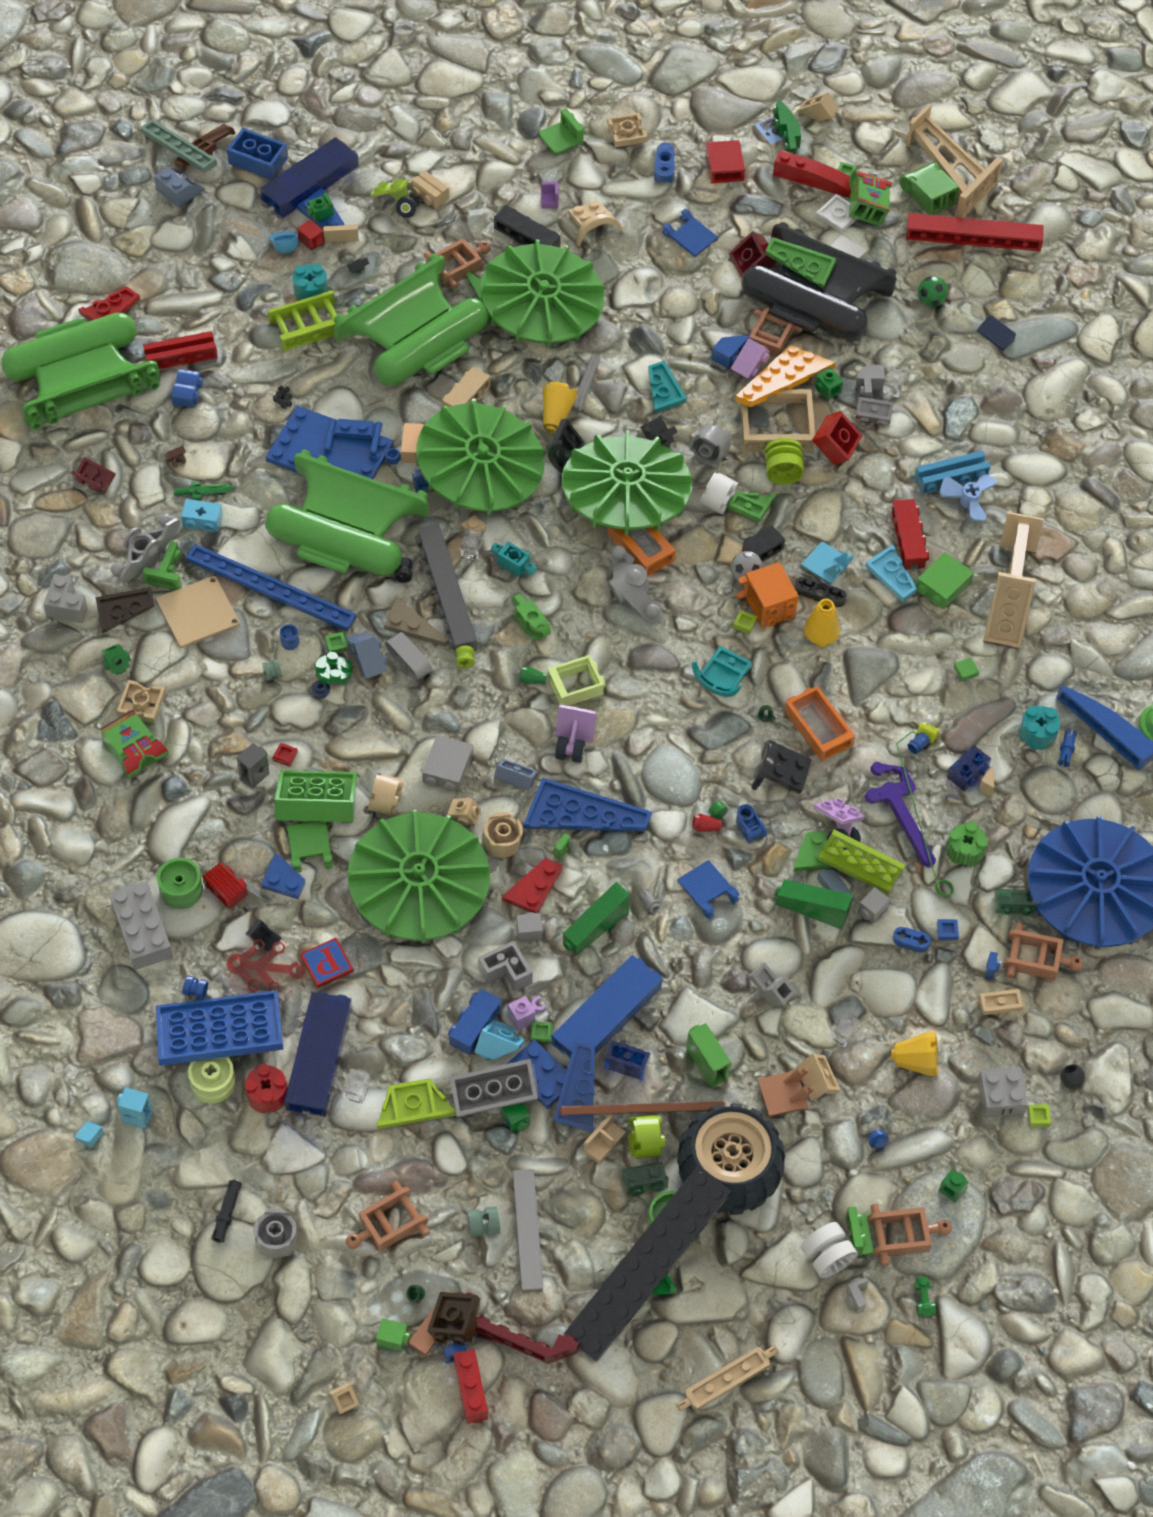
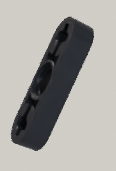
M800 577L795 582V590L798 595L819 602L822 599H830L835 607H842L846 603L847 594L842 589L807 577ZM822 589L825 591V594L818 595L816 590Z

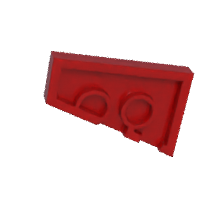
M126 286L109 294L108 298L100 302L96 300L92 302L93 305L87 308L83 306L78 311L79 314L90 321L113 313H125L140 300V295Z

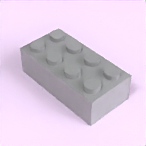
M148 881L109 892L111 904L134 970L173 958L171 946Z

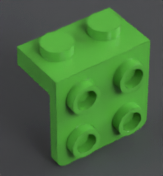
M565 108L561 110L560 122L541 130L539 136L549 149L557 155L582 144L585 130L583 125L579 124L574 114Z

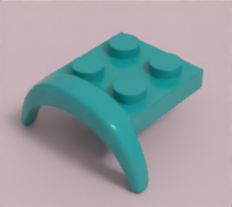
M719 646L702 671L699 669L696 661L692 662V670L695 678L704 688L719 696L731 697L736 695L742 688L740 682L752 667L753 662Z

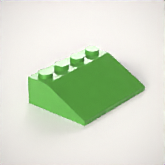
M280 770L275 796V820L285 822L290 820L302 822L320 821L323 823L353 822L357 772Z

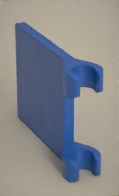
M684 209L681 211L682 215L680 218L686 223L676 231L669 223H666L663 226L662 233L665 236L671 237L696 257L715 242L718 236L695 219L688 209Z
M709 860L677 879V882L700 907L707 919L714 916V908L709 902L726 893L732 903L739 901L737 889L727 882Z

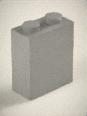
M436 735L422 772L423 783L429 786L442 787L448 791L460 792L473 757V744Z

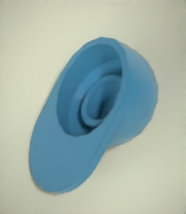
M278 232L269 236L274 249L280 254H289L298 248V236L293 232Z

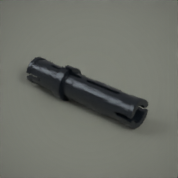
M229 1180L221 1210L215 1219L216 1225L211 1239L217 1243H224L227 1230L232 1224V1214L242 1187V1183L237 1180Z

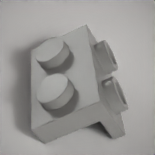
M859 397L855 419H859L858 421L862 423L872 421L876 422L877 425L886 426L891 422L894 402Z

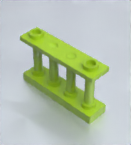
M333 290L268 310L269 323L277 322L283 334L280 335L283 352L335 336L333 328L336 326V323L333 320L337 313L333 307L335 304ZM326 307L331 320L322 322L316 310ZM310 312L315 325L305 327L300 315ZM293 317L299 330L289 332L284 320Z

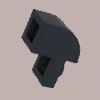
M661 416L641 426L648 440L653 441L656 437L661 438V444L664 446L674 442L672 435L678 432L675 426L667 428Z

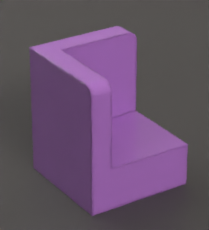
M541 182V207L558 208V182Z

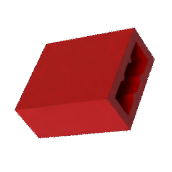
M740 141L706 142L705 155L711 184L744 181L745 166Z

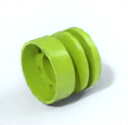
M779 438L767 444L765 447L766 476L769 481L778 485H789L803 477L804 464L800 442L791 438Z

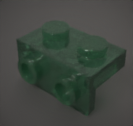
M995 888V913L1003 915L1021 914L1023 916L1035 914L1037 902L1032 901L1029 890Z

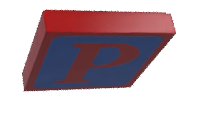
M336 937L300 953V957L317 989L354 972Z

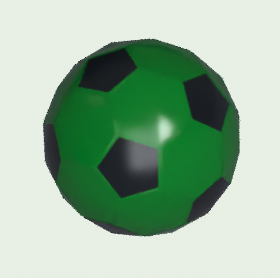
M930 276L921 281L917 294L922 304L929 307H937L946 300L948 287L940 277Z

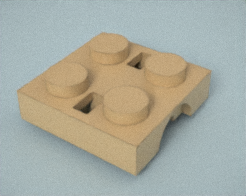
M640 113L607 118V125L615 148L647 142L648 136L646 130L642 128Z
M128 680L117 709L118 716L121 717L134 710L141 721L155 724L166 693L165 687L155 685L154 687L145 688L137 681Z

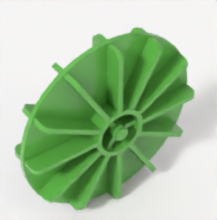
M535 239L534 244L514 248L508 245L505 252L488 262L482 276L480 293L481 301L485 304L487 312L492 318L491 323L494 326L499 325L505 331L516 336L515 341L520 342L522 338L532 342L545 343L546 348H550L551 343L568 340L578 341L581 335L597 324L604 306V285L593 270V263L591 261L585 262L579 256L569 252L568 245H565L562 249L540 244L539 239Z
M471 399L470 403L441 407V411L424 424L416 445V464L429 484L428 489L431 492L436 491L443 498L454 503V509L458 510L459 506L471 510L485 511L486 516L491 515V511H500L512 507L517 509L538 488L544 473V447L540 445L539 440L531 430L532 424L530 422L525 424L515 415L505 411L507 406L503 405L500 409L495 406L476 403V399Z
M626 430V436L602 438L599 434L595 435L594 442L580 449H573L571 457L563 470L562 488L566 499L570 503V510L578 512L585 518L593 521V528L597 529L600 525L610 528L624 529V535H628L629 530L650 527L658 531L661 529V524L675 516H681L691 496L692 476L684 462L683 454L680 452L675 453L662 445L661 438L656 437L652 441L639 437H630V430Z
M413 809V813L394 816L387 820L380 819L379 824L369 830L356 843L348 867V887L360 916L364 917L378 930L386 933V937L394 936L406 940H421V944L425 943V940L441 938L453 932L455 934L460 932V929L469 923L479 910L482 909L490 885L489 862L482 845L478 841V837L461 824L453 821L450 815L444 817L431 813H417V809Z

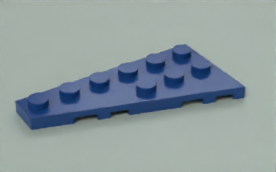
M542 778L523 823V828L646 831L652 817V811Z

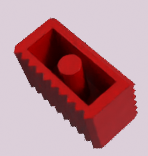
M219 862L202 876L204 886L228 909H231L247 896V884L242 878L237 879L234 876L233 870L228 865L224 866Z

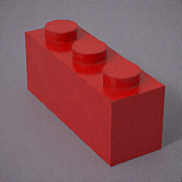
M475 1349L453 1353L466 1423L470 1424L488 1420V1408Z

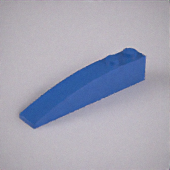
M1063 685L1059 687L1056 698L1138 770H1141L1153 760V741L1145 737L1138 728H1135L1116 712L1098 701Z

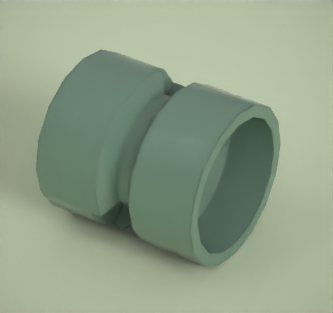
M497 1206L486 1207L484 1211L479 1209L467 1210L471 1238L483 1236L484 1232H487L488 1235L501 1233ZM483 1220H488V1223L483 1224Z

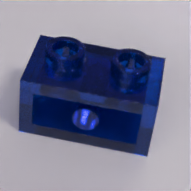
M973 745L949 768L947 778L963 791L969 787L972 788L978 782V778L981 775L984 776L989 768H991L989 766L991 758Z
M612 1040L605 1056L604 1068L643 1081L649 1066L650 1053Z

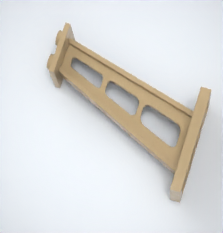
M929 103L920 110L915 118L913 117L910 120L906 146L910 147L917 140L930 159L938 163L940 170L942 169L959 186V201L955 217L965 218L998 183L1003 159L996 157L984 169L930 119L932 105ZM926 130L939 142L937 146H934L924 134ZM941 147H944L956 159L952 165L939 152ZM958 165H962L975 178L969 186L956 173L955 168Z
M1007 512L1000 546L1013 548L1009 574L998 573L983 641L1021 647L1036 579L1022 576L1025 551L1036 552L1043 518Z

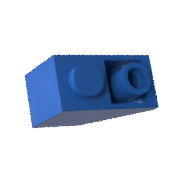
M750 336L722 337L712 348L711 359L729 369L734 364Z

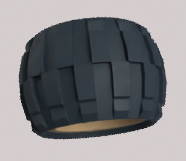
M732 1103L728 1107H723L720 1104L709 1108L705 1114L702 1112L689 1124L679 1143L677 1163L682 1183L686 1181L699 1164L732 1191V1194L716 1212L718 1214L723 1211L730 1212V1215L743 1214L744 1210L749 1209L752 1211L763 1205L766 1199L771 1197L780 1185L785 1168L784 1145L779 1138L778 1130L770 1120L766 1121L763 1118L761 1112L754 1108L751 1110L742 1108V1104ZM719 1158L721 1161L715 1162L714 1159ZM744 1163L746 1168L740 1167V1164ZM729 1167V1168H731L733 1171H732V1172L726 1171L725 1168Z

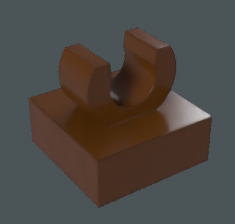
M180 446L166 452L167 462L172 460L174 468L178 466L176 459H181L182 463L185 464L186 458L183 455L186 453L184 446Z

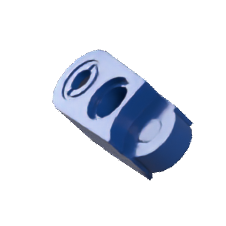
M663 142L657 146L654 181L672 183L675 170L674 147L668 142Z

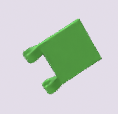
M317 821L287 826L293 869L295 871H301L300 858L321 855L324 857L326 868L333 866L326 823Z

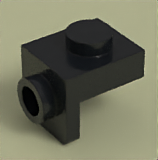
M257 919L246 932V935L258 948L268 953L281 940V936L272 932L260 919Z

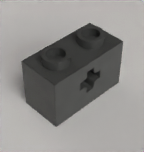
M254 743L236 757L239 777L252 788L270 774L266 750Z

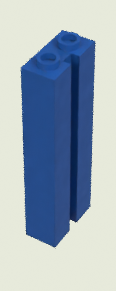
M631 955L552 1034L551 1044L563 1054L566 1053L571 1057L574 1043L578 1041L595 1046L596 1055L662 988L663 979L657 971H652L648 968L642 959H637Z

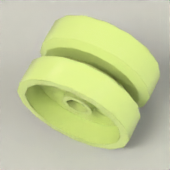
M229 1057L192 1061L189 1065L188 1076L191 1090L195 1097L202 1102L209 1104L220 1103L233 1093L236 1081L233 1064Z

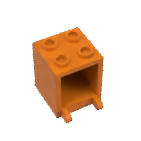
M780 562L748 572L745 576L739 578L738 583L744 585V590L737 592L736 597L739 600L746 598L754 615L757 616V621L761 628L771 627L778 622L788 621L795 617L799 596Z

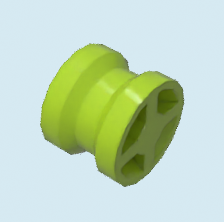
M466 645L456 649V665L458 667L470 668L475 664L473 647Z

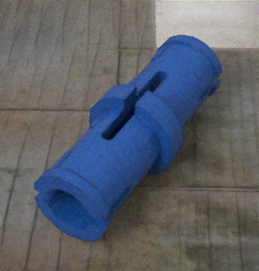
M1072 729L1065 730L1064 740L1060 745L1061 753L1058 765L1062 766L1064 762L1063 767L1070 766L1071 756L1075 751L1074 743L1077 732L1073 730L1070 736Z

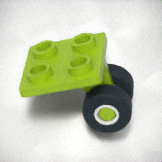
M398 178L393 180V183L388 184L386 181L380 182L370 193L371 197L384 194L391 195L398 201L396 203L397 213L405 218L411 217L419 205L418 197L413 193H408V179Z

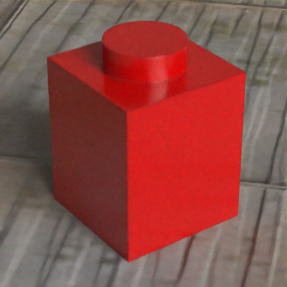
M308 220L297 228L298 240L311 251L324 243V230L313 221Z

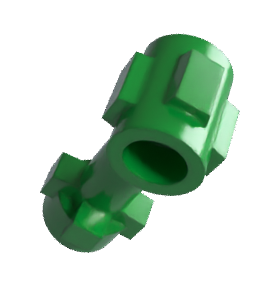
M918 1277L915 1279L916 1283H914L915 1289L919 1290L921 1303L916 1305L917 1316L931 1318L936 1315L935 1303H929L928 1289L931 1288V1282H929L928 1277Z

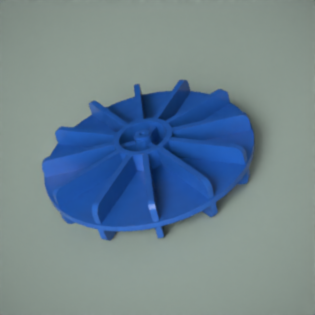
M1097 816L1096 819L1064 821L1061 826L1049 832L1035 848L1028 867L1027 884L1029 892L1037 908V915H1041L1049 925L1061 933V938L1065 939L1068 937L1079 943L1095 946V949L1100 950L1101 947L1131 945L1153 929V846L1134 831V826L1128 828L1116 822L1102 820V816Z

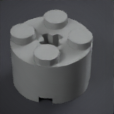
M706 423L690 441L689 449L691 452L693 451L695 454L694 458L701 464L706 466L717 465L731 447V435L728 431L722 430L712 423Z
M270 1209L255 1221V1241L262 1255L270 1258H282L292 1254L298 1242L296 1222L288 1212L282 1209Z

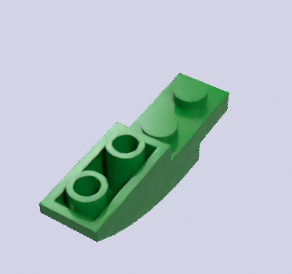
M777 100L776 107H773V117H776L775 129H778L779 136H783V141H786L785 151L796 154V150L800 148L801 144L800 127L791 110L781 100Z

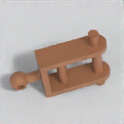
M463 238L436 252L438 256L442 255L446 262L455 258L461 265L448 273L444 270L441 283L445 287L451 286L452 289H456L458 287L456 282L466 278V273L471 272L473 274L481 270L482 258L479 254L490 252V243L482 241L477 248L473 249ZM428 251L424 253V257L427 259L425 264L429 262L428 258L431 256ZM463 253L464 256L469 260V262H467L460 254Z
M765 308L764 311L755 309L753 315L760 318L749 338L770 351L769 355L778 357L793 330L802 333L803 328L771 315L769 308ZM767 320L786 327L781 338L762 331Z
M1019 922L1015 924V929L1009 931L1008 938L1012 941L1010 957L1004 959L1003 967L1007 969V977L1014 978L1015 972L1055 980L1059 964L1069 966L1073 971L1082 969L1083 960L1080 957L1067 958L1061 956L1063 939L1023 931V924ZM1020 943L1040 948L1037 963L1017 959ZM1048 950L1055 951L1052 966L1045 965Z
M398 1181L392 1183L391 1187L394 1193L359 1212V1219L365 1230L358 1234H349L346 1238V1245L350 1249H357L363 1240L371 1237L377 1249L381 1252L417 1230L420 1231L423 1237L429 1235L430 1231L426 1226L429 1220L426 1215L420 1216L408 1198L411 1194L408 1187L402 1188ZM401 1202L412 1221L394 1230L383 1212ZM376 1217L387 1235L380 1238L370 1219Z
M875 1203L870 1205L872 1214L867 1216L868 1223L874 1225L878 1247L873 1249L874 1256L880 1257L882 1266L890 1265L889 1256L929 1252L932 1246L930 1233H939L946 1236L952 1231V1225L947 1220H941L938 1224L928 1225L924 1207L880 1212L879 1204ZM912 1220H918L922 1241L915 1242ZM903 1222L907 1243L886 1245L882 1224Z

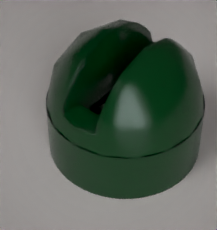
M769 705L760 707L758 717L761 721L767 722L772 719L774 713L772 707ZM765 710H768V716H765Z
M410 1285L406 1292L408 1300L410 1302L422 1301L425 1297V1289L420 1285Z

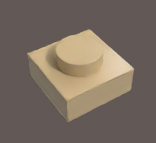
M473 515L461 523V529L473 540L486 531V525L476 515Z

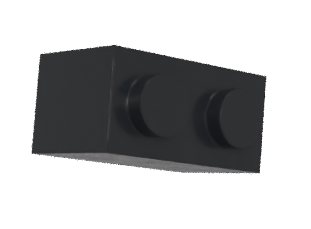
M770 525L767 528H762L752 537H747L743 541L742 552H754L764 562L784 550L785 538L773 525Z

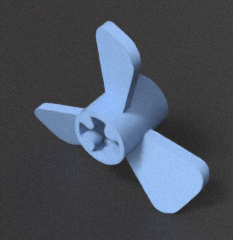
M984 474L980 476L976 483L969 482L962 486L952 478L946 477L943 479L939 493L943 498H960L961 506L969 509L970 518L973 521L984 522L986 515L979 505L978 499L981 492L995 486L997 480L990 475Z

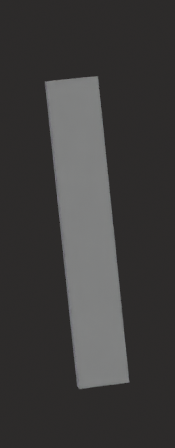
M534 1169L513 1170L522 1292L543 1291Z

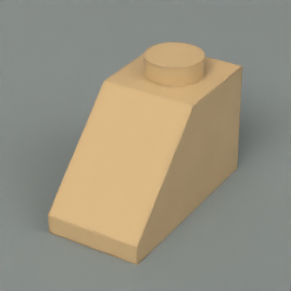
M827 92L805 100L798 109V112L821 122L831 120L839 107Z

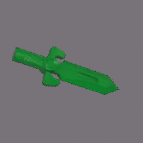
M192 481L191 486L188 488H174V496L189 494L193 500H197L203 494L228 493L235 487L227 483L200 485L199 482Z

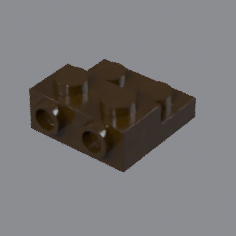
M440 1292L427 1332L434 1338V1341L445 1344L447 1340H451L453 1343L461 1346L465 1342H472L478 1324L474 1318L480 1298L473 1294Z

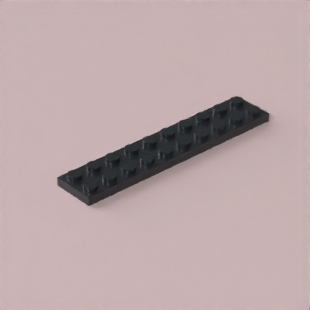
M698 1164L564 1332V1335L574 1337L579 1342V1347L598 1362L732 1194V1191Z

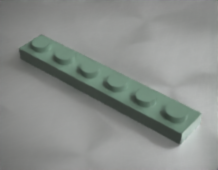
M153 119L140 127L141 133L204 173L217 165V160Z

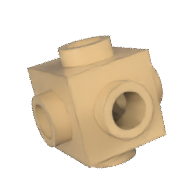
M473 798L453 799L447 815L452 816L453 821L464 827L476 825L481 808Z

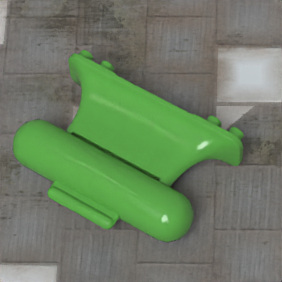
M432 254L428 258V263L419 262L415 266L413 274L358 308L352 305L347 310V315L338 314L333 320L336 323L333 332L337 341L341 342L356 335L364 336L374 340L387 350L380 354L374 363V372L378 381L386 386L394 387L400 385L423 369L429 374H435L468 352L470 348L465 341L482 331L489 323L490 316L485 304L479 299L469 298L452 308L444 298L439 286V278L444 274L446 262L442 255Z
M113 313L86 322L84 318H78L38 331L35 334V340L11 347L4 352L1 358V367L9 379L25 381L37 377L39 395L37 399L25 403L22 407L24 420L28 427L38 430L43 424H56L60 418L122 396L131 394L138 396L143 393V390L149 388L151 390L159 388L161 378L159 367L155 361H147L138 365L132 364L118 351V349L133 343L136 338V324L129 315Z
M305 449L301 453L295 454L294 463L296 471L307 479V495L302 509L281 503L273 506L267 512L265 519V528L268 533L275 539L299 547L297 551L299 558L340 573H346L351 565L378 576L387 577L394 574L401 564L402 552L397 544L384 539L383 536L394 522L404 516L428 517V494L422 490H419L416 494L411 492V488L403 484L399 488L333 466L331 463H328V459L325 456L311 457L312 454Z

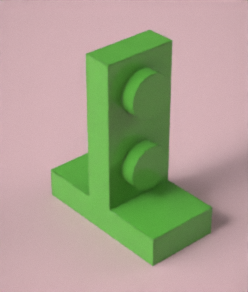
M170 541L159 570L144 567L142 574L145 584L172 590L181 588L180 575L174 574L175 563L179 561L181 556L178 542Z

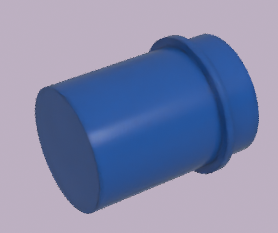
M921 732L913 740L909 741L907 747L913 754L920 753L930 743V739L925 733Z

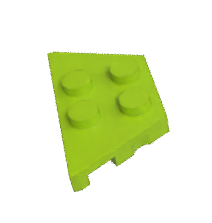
M430 1078L389 1085L387 1097L383 1103L380 1118L377 1121V1129L456 1116V1110L454 1107H451L446 1097L436 1088V1085Z

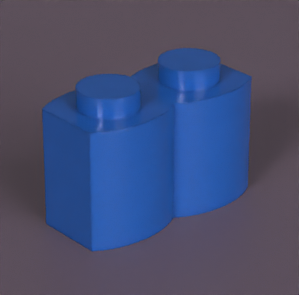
M179 369L172 391V404L194 407L195 402L198 403L200 396L198 391L199 388L202 389L203 378H201L200 372Z

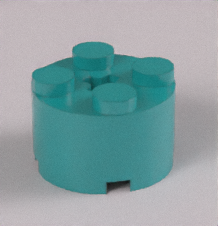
M307 264L299 265L295 268L292 279L294 295L297 299L303 300L328 292L327 274L322 265Z
M1046 706L1028 707L1019 727V737L1022 742L1024 740L1028 747L1036 750L1046 749L1054 743L1060 728V718L1057 715V711L1052 707Z

